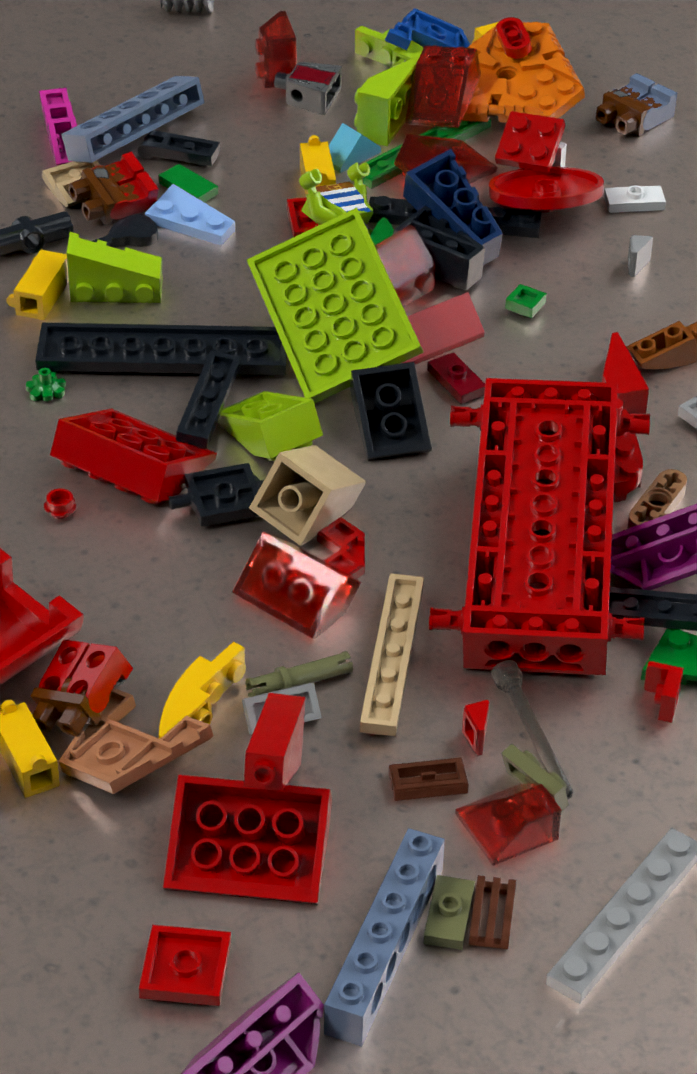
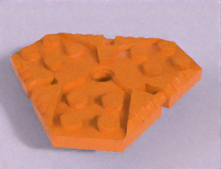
M523 22L530 36L532 47L531 52L521 59L508 57L498 40L496 26H494L468 46L464 53L460 52L422 82L424 93L437 120L456 119L457 121L488 122L490 116H498L499 122L507 123L510 111L560 118L585 98L584 87L573 70L570 61L565 57V52L561 48L550 24L540 22Z

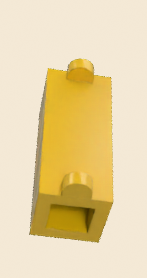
M310 136L308 143H300L301 175L313 169H318L322 175V182L315 187L336 184L328 141L320 142L318 136Z
M40 250L37 256L33 258L31 265L13 290L14 294H10L6 299V303L15 308L16 315L45 320L69 282L67 254Z
M13 700L4 701L0 707V752L23 796L28 798L59 787L58 761L25 702L16 705Z

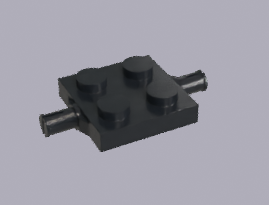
M249 463L185 474L187 493L169 496V506L171 510L190 506L196 512L201 527L257 517L259 515L249 509L264 480L258 479L253 474Z

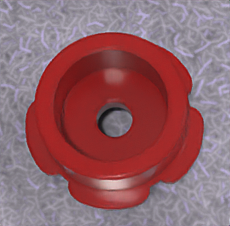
M62 488L50 491L46 496L47 502L44 503L45 512L51 513L57 519L68 517L77 508L73 494L69 490Z

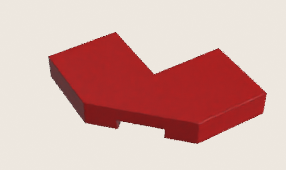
M340 517L317 532V542L334 553L317 565V574L339 590H342L365 574V533Z

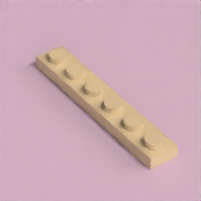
M392 573L389 575L360 720V732L396 737L424 588V577Z

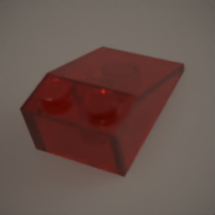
M436 45L424 46L415 69L405 119L406 124L459 128L481 76L477 49L440 47Z
M407 134L394 162V165L403 171L402 175L405 177L406 172L452 149L456 155L455 160L457 164L462 166L467 173L466 179L470 184L495 173L498 169L495 164L463 140Z

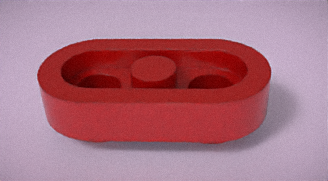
M508 17L497 23V37L508 57L521 59L531 52L530 36L519 18Z

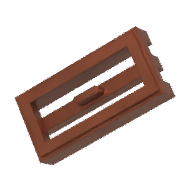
M462 757L389 765L388 774L391 779L394 801L468 793L469 784Z
M478 875L469 945L508 950L516 880L509 879L508 884L501 883V878L493 877V882L485 881V876ZM484 892L491 893L486 936L484 937L478 936L483 895ZM499 894H505L507 897L501 939L494 938Z

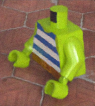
M356 162L348 168L347 175L350 180L354 181V185L349 181L315 187L322 182L320 171L313 169L302 174L299 183L303 189L308 190V194H306L307 200L301 211L315 223L321 225L357 207L370 235L373 230L367 224L373 214V209L367 201L366 185H363V178L370 173L369 165L366 162L361 165Z

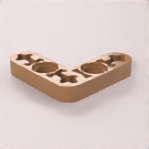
M667 469L659 473L631 509L627 528L672 513L685 496L687 476L675 469ZM660 501L665 503V505L656 506L652 505L650 502Z

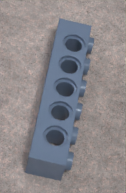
M174 76L62 133L68 161L92 163L204 104L199 77Z
M408 828L324 1004V1035L361 1047L363 1046L431 897L436 877L441 875L443 870L444 838Z

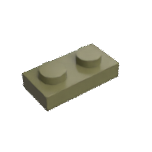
M510 744L501 753L506 772L558 815L569 806L565 790L567 785L557 773L553 771L548 773L540 767L539 761L531 752L527 750L522 752L516 746Z

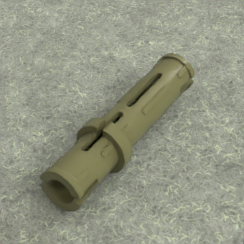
M344 651L340 654L287 669L284 666L277 667L272 673L247 678L245 683L246 690L253 689L251 693H248V696L252 697L307 683H315L343 674H350L353 672L352 661L345 662L351 657L347 651Z

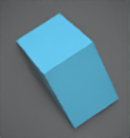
M344 123L341 124L329 144L333 167L340 173L348 170L356 162L359 164L381 153L382 149L379 145Z

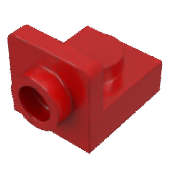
M649 661L646 668L644 690L655 693L654 704L660 705L658 720L672 723L680 695L684 668Z

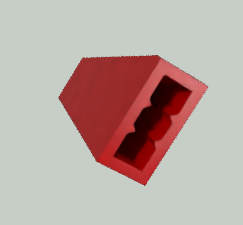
M276 693L268 694L246 750L244 787L282 792L300 768L306 697Z

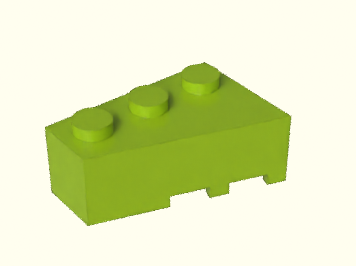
M69 233L67 265L70 302L161 303L163 284L162 257L127 247L124 250L107 246L105 241L97 239V242H92L79 238L77 233Z

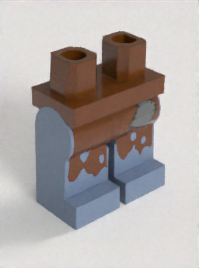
M636 73L630 77V82L626 86L603 94L602 104L596 110V121L602 124L610 122L615 125L618 132L624 135L630 132L639 137L644 134V130H650L674 117L678 93L663 85H655L656 82Z

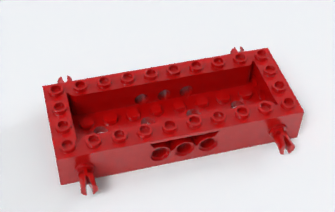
M486 378L484 403L481 404V407L471 409V407L451 406L450 427L477 426L480 427L481 431L465 606H462V610L458 611L430 607L429 630L451 631L452 629L461 631V635H463V668L606 675L607 642H611V638L644 640V618L619 619L612 617V613H609L616 436L623 432L646 435L650 433V413H630V415H624V413H620V410H617L618 383ZM550 479L553 482L551 484H540L537 481ZM543 529L549 531L550 533L545 536L536 535L534 532L536 530ZM534 582H542L547 586L542 589H535L530 585Z

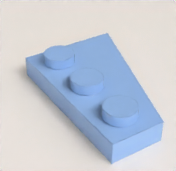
M174 184L145 212V215L153 220L158 227L221 246L235 232L234 220Z

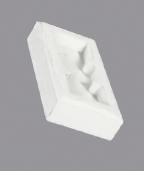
M632 185L629 187L604 189V199L610 213L665 210L666 200L661 186Z

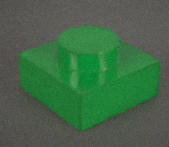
M519 284L506 298L505 309L518 313L521 316L533 318L545 305L547 293Z

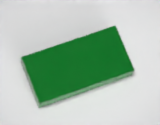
M180 164L158 175L159 184L166 188L174 184L204 203L219 194V188L216 184Z

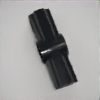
M67 211L34 220L28 216L17 218L11 226L0 229V256L21 250L28 254H34L39 252L46 243L69 237L70 232L74 233L70 215Z

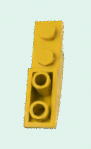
M233 641L212 661L199 656L185 670L170 692L163 708L159 726V739L185 716L207 724L211 723L213 717L211 704H215L222 694L233 683L239 682L245 674V647Z

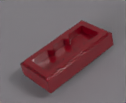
M454 352L427 362V371L460 404L484 396L485 383Z

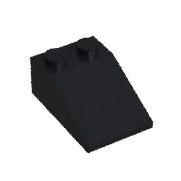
M408 362L351 370L350 391L368 461L432 451L415 363Z

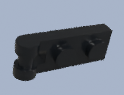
M153 130L147 133L137 152L143 159H151L153 156L172 161L195 163L199 166H212L221 152L220 142Z

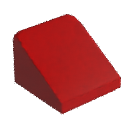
M489 700L465 705L463 710L462 732L477 756L483 754L488 725Z

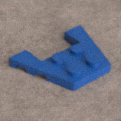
M415 8L403 18L401 23L398 22L394 29L391 28L385 38V41L405 50L408 49L412 40L423 48L427 46L436 50V53L444 58H454L460 52L464 53L466 48L470 46L461 28Z

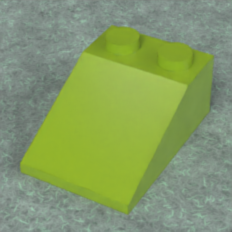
M411 58L369 77L363 86L357 89L354 99L355 104H357V114L354 119V127L357 128V132L376 144L388 147L418 106L420 58Z
M263 391L223 408L217 422L251 454L267 458L268 461H275L279 452L311 446L313 444L312 440L323 436L313 399Z

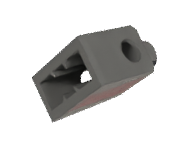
M299 62L291 74L277 72L274 86L275 88L286 90V102L288 105L325 115L341 90L342 66Z

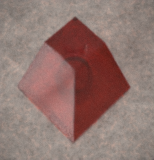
M518 784L455 809V814L489 862L494 866L558 840L562 809L543 784Z

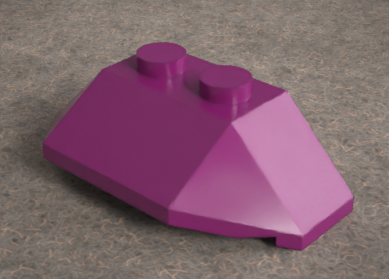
M697 503L612 534L610 573L641 590H653L697 574Z
M298 972L249 1008L195 1055L181 1074H307L315 1067L320 1037V1018L323 1017L324 1004Z

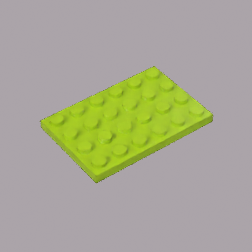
M357 207L247 259L305 398L313 399L314 404L349 388L351 370L400 364L424 353Z

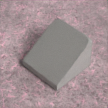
M632 235L630 237L628 252V271L630 277H635L650 261L653 244L652 236Z

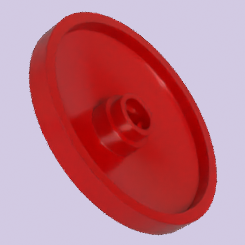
M552 167L550 173L517 169L499 174L489 181V197L492 201L504 206L530 211L553 212L579 207L600 199L604 194V179L600 175L588 170L570 167Z

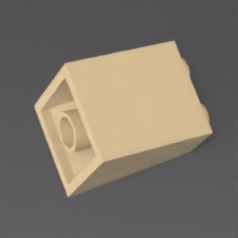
M316 445L279 452L249 509L302 546L315 537L317 532L352 508L366 481Z

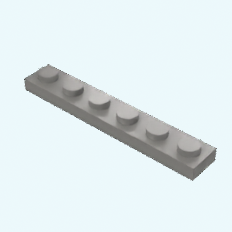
M671 828L547 974L546 985L580 1004L697 863V841Z

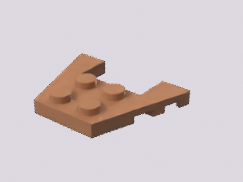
M113 688L107 707L100 712L102 718L98 725L89 724L85 731H81L78 737L75 736L58 762L64 774L115 794L210 740L214 735L210 724L189 716H185L160 739L121 724L119 721L136 707L133 695Z

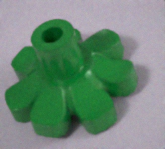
M41 368L38 371L39 374L32 377V381L26 382V391L30 392V399L33 401H39L42 397L43 401H52L53 396L59 399L65 395V379H57L56 373L51 372L49 368Z

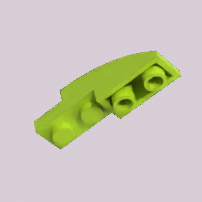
M364 26L355 29L356 54L390 67H394L414 57L420 58L419 85L423 86L422 82L440 69L436 59L416 42L411 40L408 49L405 50L385 41L390 29L383 34Z

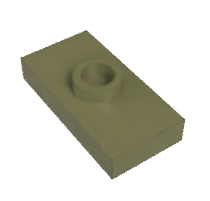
M437 875L423 944L463 950L475 890V881Z

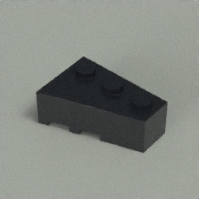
M426 205L394 229L391 260L403 264L407 268L425 273L431 278L447 282L458 289L468 290L482 278L485 247L463 231H458L457 233L449 228V222L446 219L441 218L438 220L432 216L431 209Z

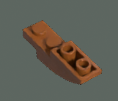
M677 321L626 347L631 357L642 369H670L696 363L697 322L685 327L680 321Z

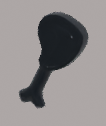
M133 214L117 221L111 227L108 235L98 238V240L107 242L106 245L110 247L125 245L149 246L158 240V229L155 222L148 216Z

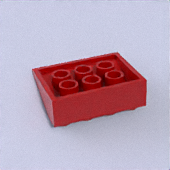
M111 408L58 419L50 456L61 460V464L65 467L72 469L80 468L88 472L87 475L90 478L101 481L107 480L114 483V487L120 491L135 492L141 495V499L145 502L160 504L161 501L168 500L169 496L178 495L186 488L185 474L204 471L216 459L217 453L207 448L176 441V435Z
M178 775L163 889L318 905L329 837L333 801L331 790L287 785L281 792L244 787V781Z

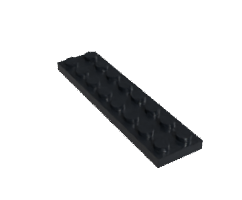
M42 322L35 363L36 371H39L41 368H49L51 372L201 374L208 355L212 350L241 357L237 375L274 376L286 375L287 354L275 327Z

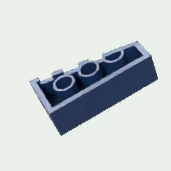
M452 149L406 172L403 197L417 211L426 205L431 209L432 216L438 220L441 218L446 219L449 222V228L456 233L463 231L484 246L483 265L499 257L503 232L487 206L482 205L476 188L471 187L466 179L467 173L462 166L457 164L455 160L456 155Z

